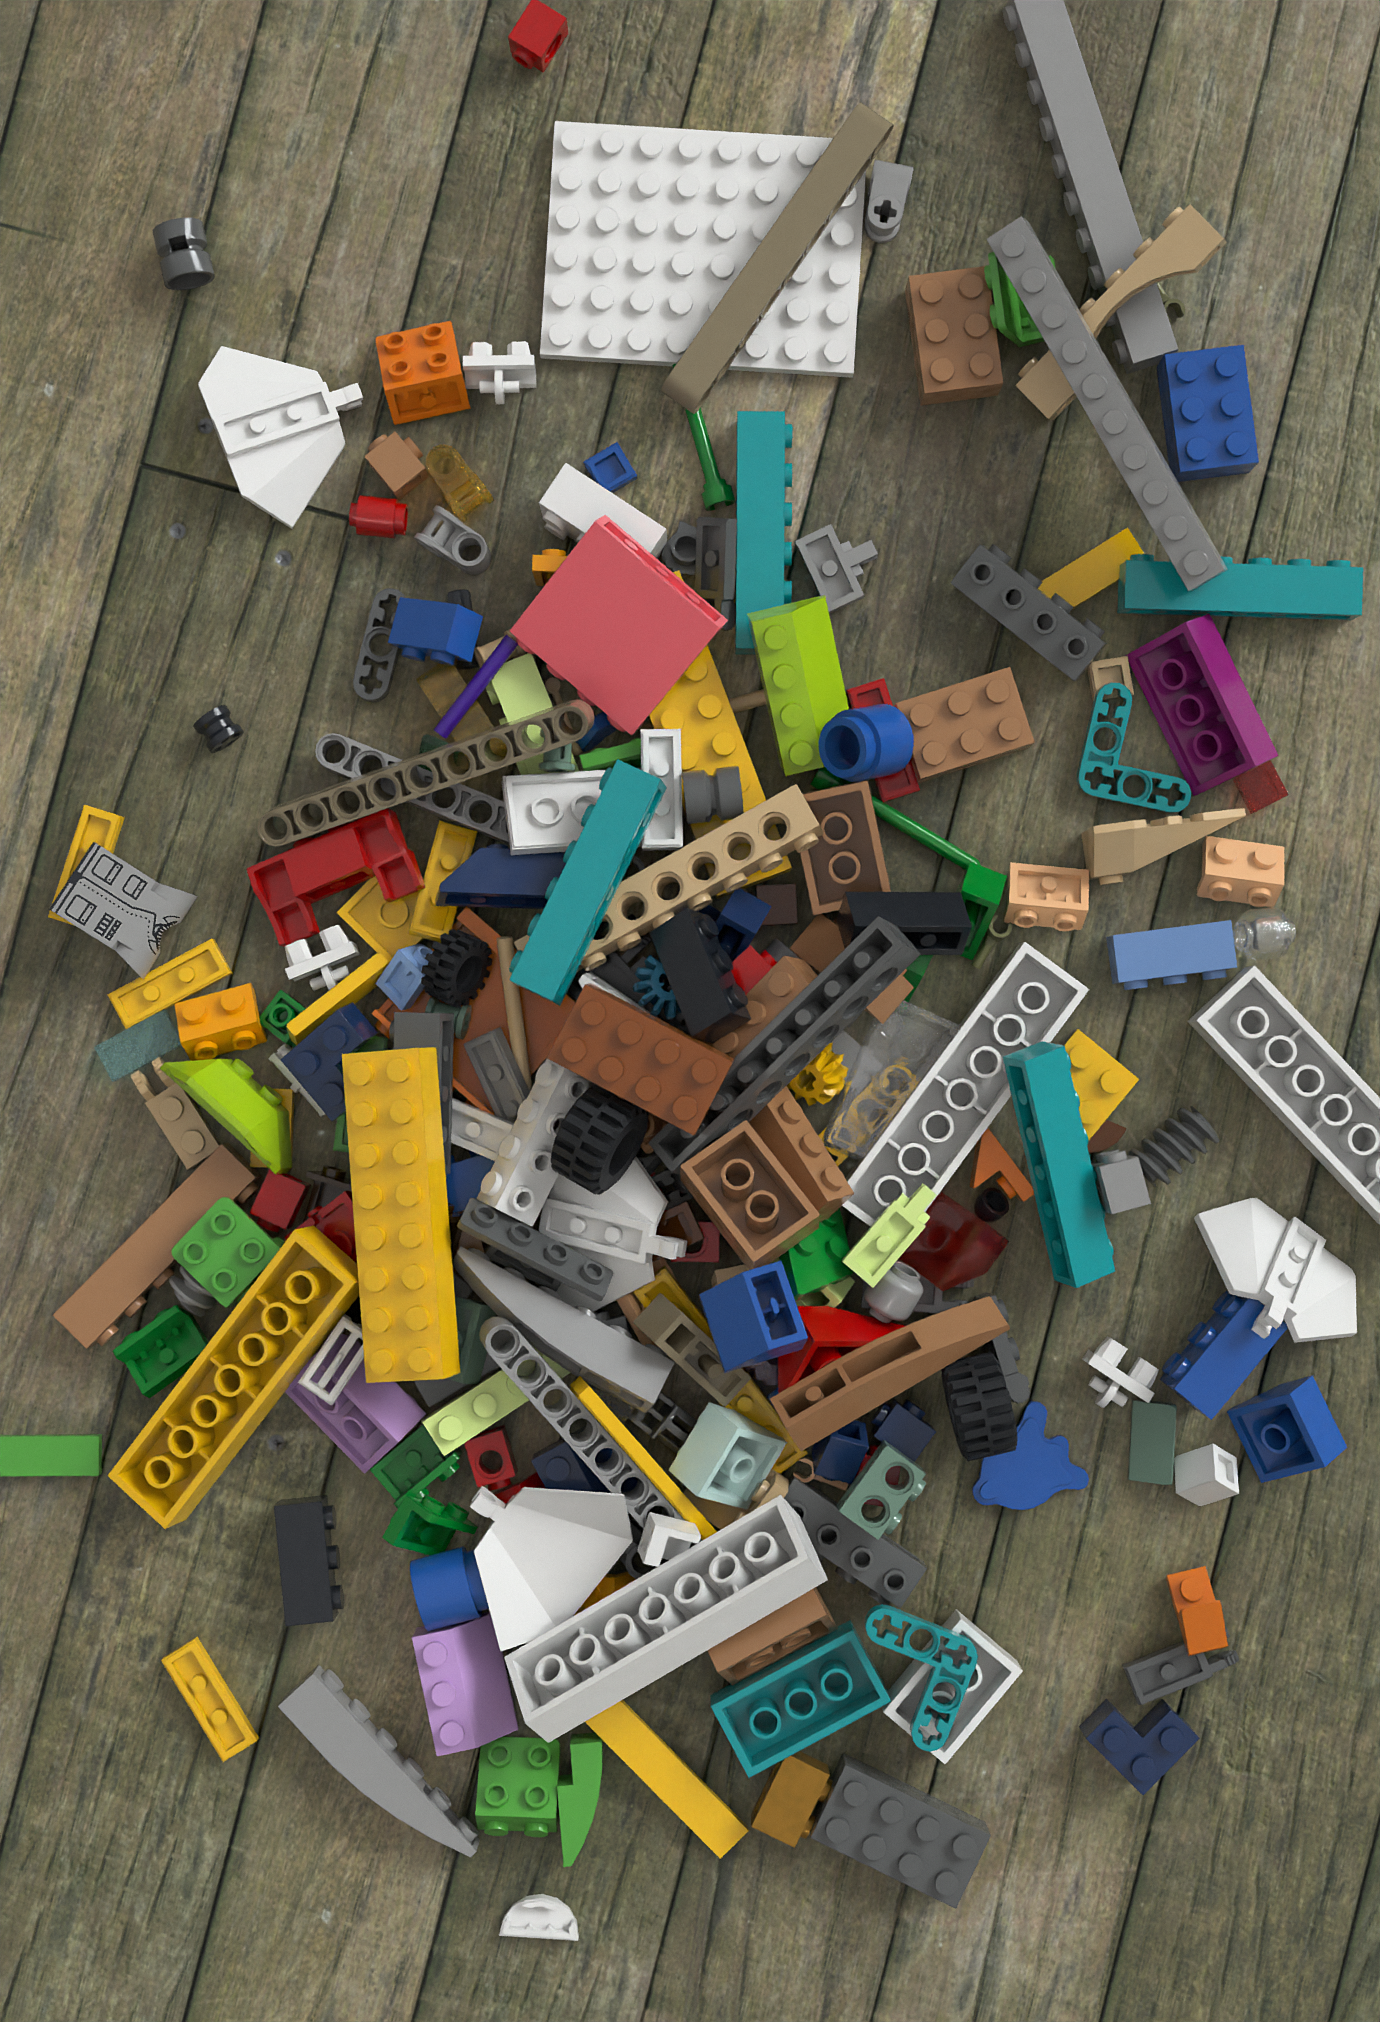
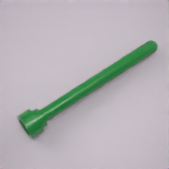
M685 408L706 484L703 485L704 492L701 494L705 510H715L714 505L724 501L726 506L733 505L736 500L732 486L727 485L726 480L720 477L701 408L695 414Z
M826 767L819 768L810 785L819 790L852 782L830 773ZM871 795L875 815L964 870L967 869L970 862L980 865L979 860Z

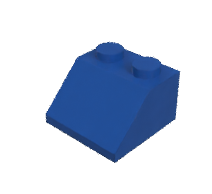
M1313 1375L1280 1384L1227 1411L1261 1483L1326 1467L1347 1448Z

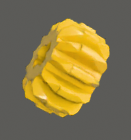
M833 1042L829 1043L786 1085L788 1089H792L795 1092V1100L804 1097L808 1106L816 1104L817 1101L824 1105L830 1102L844 1088V1078L847 1076L849 1068L841 1064L844 1054H835L832 1051Z

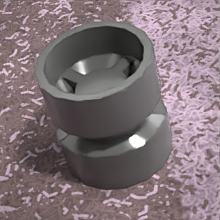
M191 217L177 218L155 226L152 230L157 254L163 257L160 267L166 288L171 290L195 289L215 279L210 254L203 251L207 247V239L201 220Z
M738 766L716 768L713 775H708L705 770L682 772L687 824L710 822L713 815H717L722 821L732 820L744 813Z

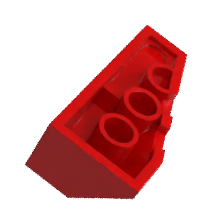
M797 1306L808 1339L802 1350L778 1357V1393L838 1358L877 1338L904 1327V1325L892 1322L885 1323L876 1318L829 1306Z

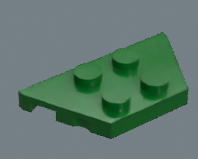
M840 1208L828 1219L820 1221L819 1228L779 1256L795 1302L804 1295L811 1292H819L830 1284L834 1285L844 1281L854 1273L853 1270L842 1262V1259L850 1249Z

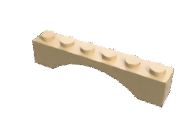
M1191 204L1185 210L1181 207L1176 208L1163 222L1162 225L1166 229L1155 241L1151 237L1145 240L1134 252L1133 256L1136 260L1126 271L1119 268L1104 284L1107 291L1097 301L1090 298L1079 309L1095 339H1097L1102 328L1113 314L1135 294L1157 282L1179 275L1198 273L1227 243ZM1050 350L1039 361L1035 357L1031 359L1018 373L1022 379L1015 386L1050 420H1054L1077 397Z

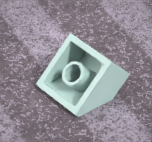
M709 1402L705 1410L698 1417L696 1425L684 1445L679 1449L677 1457L668 1471L697 1497L748 1509L752 1502L751 1497L762 1480L766 1479L787 1442L782 1437L737 1411Z

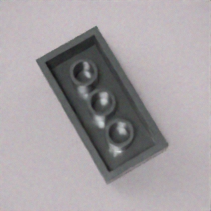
M842 1753L830 1778L833 1781L831 1789L823 1803L819 1801L813 1816H815V1820L810 1831V1837L956 1909L991 1837L986 1822Z

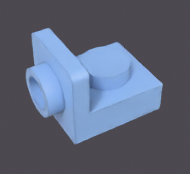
M423 944L398 949L375 983L401 1011L411 1008L425 987L421 983V978L426 975L422 973V966L428 965L429 961L425 957L427 953L432 954L433 951Z

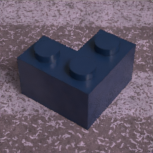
M738 888L733 892L722 912L710 905L697 912L704 915L707 914L714 920L719 930L717 938L721 948L729 955L733 962L749 947L772 906Z
M352 1002L335 1011L281 1059V1062L328 1118L334 1121L346 1113L342 1054L357 1052L378 1032Z
M1107 1699L1079 1726L1085 1738L1142 1795L1200 1739L1194 1730L1163 1699L1135 1727Z

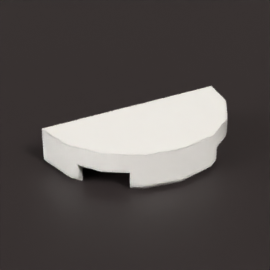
M545 1894L529 1895L515 1902L504 1915L499 1936L579 1940L577 1920L570 1908L558 1898Z

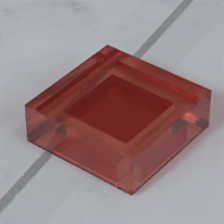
M1271 760L1233 779L1250 814L1289 795Z

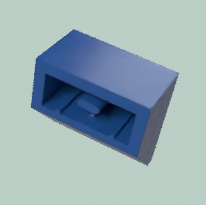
M782 1261L744 1271L699 1294V1299L724 1373L802 1350L808 1339Z

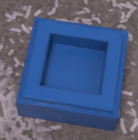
M618 442L583 462L593 481L611 493L637 479V474Z

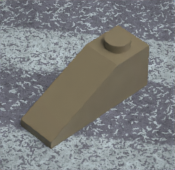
M661 1293L656 1296L633 1322L724 1407L751 1379L742 1368L724 1373L715 1343Z

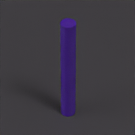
M505 635L433 729L443 738H448L518 646L517 642L508 635Z

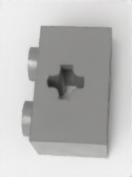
M1119 1149L1095 1155L1097 1162L1091 1164L1097 1174V1192L1105 1212L1115 1214L1151 1204L1138 1156L1126 1155L1125 1150L1119 1151Z

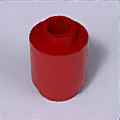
M364 495L359 496L358 503H351L349 525L356 527L357 535L394 539L396 535H406L408 504L399 503L398 499Z

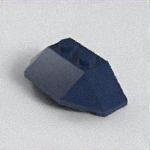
M492 844L486 848H479L440 883L435 898V906L544 909L548 902L545 899L547 888L554 877H560L566 865L563 862L564 854L562 852L511 855L509 847L503 844Z

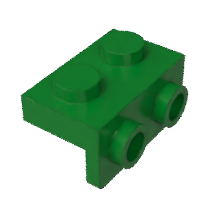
M175 1305L172 1308H166L155 1316L154 1321L140 1331L127 1335L123 1339L122 1344L112 1352L116 1359L126 1364L142 1395L150 1399L186 1373L209 1342L194 1316L180 1306Z
M422 1424L371 1467L370 1471L395 1499L393 1504L398 1509L406 1495L422 1499L424 1495L430 1493L426 1486L437 1477L441 1482H444L460 1468L456 1461L460 1459L463 1452L458 1447L443 1456Z
M406 1495L398 1510L392 1516L382 1538L392 1546L433 1555L446 1550L456 1530L475 1534L478 1526L467 1519L469 1515L467 1510L453 1502H448L447 1506L428 1495H424L422 1499Z

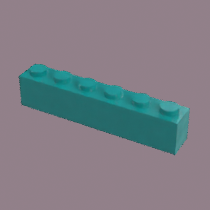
M737 411L735 655H756L747 613L789 604L792 600V581H784V566H791L792 542H784V526H792V502H785V487H792V463H785V448H792L793 427L792 424H785V411Z
M1135 554L1130 556V560H1126L1120 565L1117 614L1204 616L1210 613L1211 616L1321 620H1353L1362 615L1363 567H1351V561L1331 560L1326 562V566H1311V560L1290 559L1287 560V565H1272L1271 558L1248 559V564H1235L1232 557L1221 556L1228 570L1193 591H1188L1170 558L1169 562L1154 561V555Z
M618 759L613 769L609 767L604 772L599 784V790L602 792L596 804H590L587 807L581 821V826L584 828L578 840H573L566 849L563 857V862L566 865L560 877H554L547 888L545 899L548 902L542 914L537 913L533 917L527 931V935L530 938L524 950L517 951L509 967V972L512 973L509 979L511 982L559 1006L561 1005L667 789L661 779Z
M1042 1041L1003 1056V1061L1054 1281L1078 1288L1115 1272L1112 1258L1114 1250L1107 1236L1104 1222L1105 1210L1097 1192V1174L1090 1161L1087 1147L1089 1140L1081 1121L1079 1112L1080 1099L1074 1089L1071 1077L1070 1057L1065 1050V1046Z

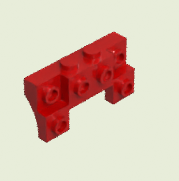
M389 808L372 813L352 823L347 822L330 828L327 834L320 837L301 839L293 844L292 849L246 868L252 889L270 919L279 945L283 947L319 934L320 931L311 906L312 903L376 876L384 900L390 903L426 888L415 854L407 847L397 814Z

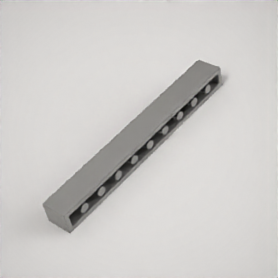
M1007 0L1006 7H1003L1004 22L1008 31L1014 30L1018 44H1015L1016 58L1021 68L1026 67L1030 79L1027 82L1028 95L1033 105L1038 104L1042 118L1039 119L1040 131L1044 141H1050L1054 155L1051 157L1054 174L1057 179H1063L1066 192L1063 195L1064 204L1069 216H1075L1079 228L1076 230L1077 244L1082 253L1087 252L1091 264L1088 267L1091 286L1094 290L1099 289L1102 296L1107 291L1104 284L1110 276L1119 268L1126 271L1136 260L1133 254L1143 243L1064 0ZM1157 283L1135 294L1105 324L1106 327L1111 326L1115 337V341L1112 342L1113 353L1117 363H1123L1126 374L1157 365L1165 354L1178 351Z
M1022 216L987 238V241L1188 591H1193L1228 569L1031 225Z

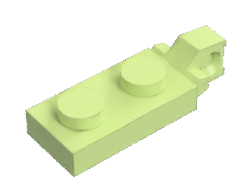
M923 1183L910 1198L901 1193L896 1200L894 1199L846 1254L842 1262L874 1288L926 1227L924 1224L930 1216L924 1210L937 1195Z

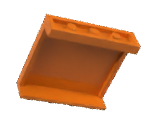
M466 906L456 917L458 920L452 926V929L456 931L461 930L488 944L487 947L491 948L492 954L488 956L492 958V965L487 967V970L491 972L489 978L484 977L482 981L485 983L483 990L479 988L476 990L478 996L475 1000L469 998L468 1005H471L472 1013L465 1038L463 1040L458 1039L454 1034L452 1092L457 1089L467 1098L464 1103L495 1115L463 1044L501 1027L511 1049L497 947V938L501 936ZM519 987L530 1073L532 1076L547 1059L576 1002L566 994L559 1006ZM423 989L412 1007L402 1011L388 998L378 1010L375 1009L371 1013L378 1019L374 1026L390 1039L389 1029L391 1022L394 1020V1012L425 1013L427 1003L432 996L428 995Z

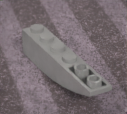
M460 1246L452 1261L453 1267L474 1292L498 1316L505 1317L511 1321L532 1346L575 1376H580L588 1383L644 1413L654 1405L675 1363L666 1358L667 1354L662 1349L651 1344H646L645 1346L631 1339L632 1335L624 1328L617 1325H610L609 1327L596 1320V1315L589 1309L582 1306L572 1307L561 1301L560 1295L552 1289L543 1286L537 1288L526 1282L524 1275L517 1270L509 1267L502 1269L489 1262L490 1258L482 1251L475 1248L467 1250Z
M318 1665L282 1699L278 1705L279 1709L323 1757L364 1795L394 1817L431 1839L469 1857H472L477 1852L480 1840L477 1838L479 1833L469 1819L464 1816L459 1818L450 1808L452 1804L447 1795L438 1787L431 1788L423 1779L425 1774L418 1763L410 1757L406 1760L396 1749L398 1745L393 1736L384 1728L380 1730L376 1728L369 1720L371 1715L368 1709L358 1699L352 1701L343 1692L342 1688L344 1685L330 1669L324 1671Z

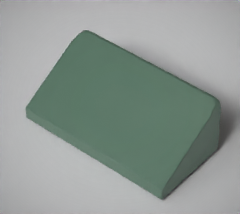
M455 1296L461 1373L447 1379L462 1384H478L481 1380L487 1351L480 1341L479 1332L483 1323L489 1318L495 1317L496 1313L484 1302Z
M1132 1400L1128 1480L1172 1485L1177 1407L1172 1402L1150 1401L1147 1403L1146 1401Z

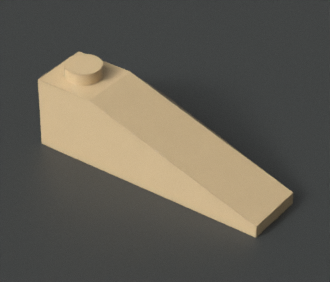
M1245 808L1190 815V818L1182 819V816L1179 815L1152 820L1150 824H1146V819L1093 826L1081 833L1086 870H1089V880L1099 879L1100 886L1122 883V875L1132 873L1245 817Z

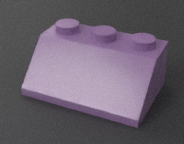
M341 1334L311 1380L316 1384L319 1382L349 1336ZM358 1341L355 1342L325 1387V1390L329 1393L360 1349L361 1344ZM317 1352L303 1367L285 1393L365 1474L426 1413L418 1406L416 1400L407 1394L396 1382L366 1383L364 1359L335 1403L331 1406L298 1383L318 1354Z
M490 1612L482 1613L480 1618L430 1632L426 1630L425 1626L416 1628L412 1641L437 1756L478 1748L519 1729L503 1651H500Z

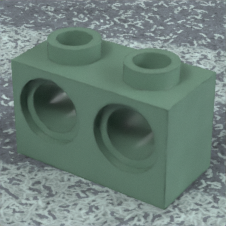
M883 1440L836 1504L838 1511L879 1540L884 1532L889 1535L897 1527L902 1518V1514L899 1511L907 1500L913 1502L920 1495L926 1485V1482L922 1480L926 1473L921 1466ZM893 1466H902L907 1470V1476L901 1484H889L885 1481L888 1469ZM869 1499H878L883 1503V1510L876 1517H866L861 1513L863 1504Z

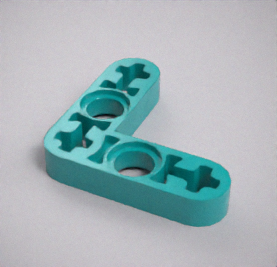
M1109 682L1102 685L1094 697L1076 778L1079 788L1092 796L1166 812H1179L1183 810L1191 800V789L1185 780L1175 776L1118 764L1132 706V695L1130 690L1121 683ZM1113 688L1118 690V697L1124 698L1123 705L1115 706L1112 718H1120L1119 726L1108 721L1097 722L1099 713L1107 716L1109 704L1103 702L1104 694H1111ZM1103 727L1111 729L1115 735L1114 745L1105 751L1097 749L1093 742L1095 732ZM1095 766L1100 767L1101 775L1114 778L1113 770H1120L1115 781V794H1109L1108 792L1112 785L1097 783L1096 788L1091 789L1090 781L1085 780L1086 772H1093ZM1130 775H1139L1145 784L1143 792L1137 797H1129L1123 791V782ZM1152 778H1158L1159 781L1155 787L1170 789L1172 783H1176L1177 791L1182 792L1181 800L1176 799L1172 805H1167L1168 798L1153 794L1154 802H1147L1152 792Z
M881 1604L874 1606L866 1614L864 1622L870 1639L881 1646L933 1666L911 1720L910 1732L914 1743L920 1749L929 1752L938 1750L947 1741L978 1660L977 1650L972 1641L962 1634L889 1605ZM884 1615H889L890 1624L899 1629H902L903 1621L908 1622L903 1630L902 1643L895 1642L899 1636L896 1632L885 1629L882 1635L877 1634V1627L873 1623L874 1619L882 1620ZM918 1629H925L932 1634L931 1645L921 1651L912 1648L909 1642L911 1634ZM943 1636L946 1637L943 1641L945 1647L958 1650L960 1645H964V1650L969 1658L967 1660L960 1659L958 1664H953L952 1656L947 1652L940 1650L939 1658L933 1656L938 1651L940 1637ZM941 1682H948L955 1688V1696L948 1703H939L932 1696L934 1687ZM929 1705L935 1711L945 1713L947 1716L943 1718L940 1714L937 1715L935 1728L939 1734L937 1736L930 1735L928 1740H924L919 1727L920 1725L927 1727L932 1718L931 1710H925L926 1706Z

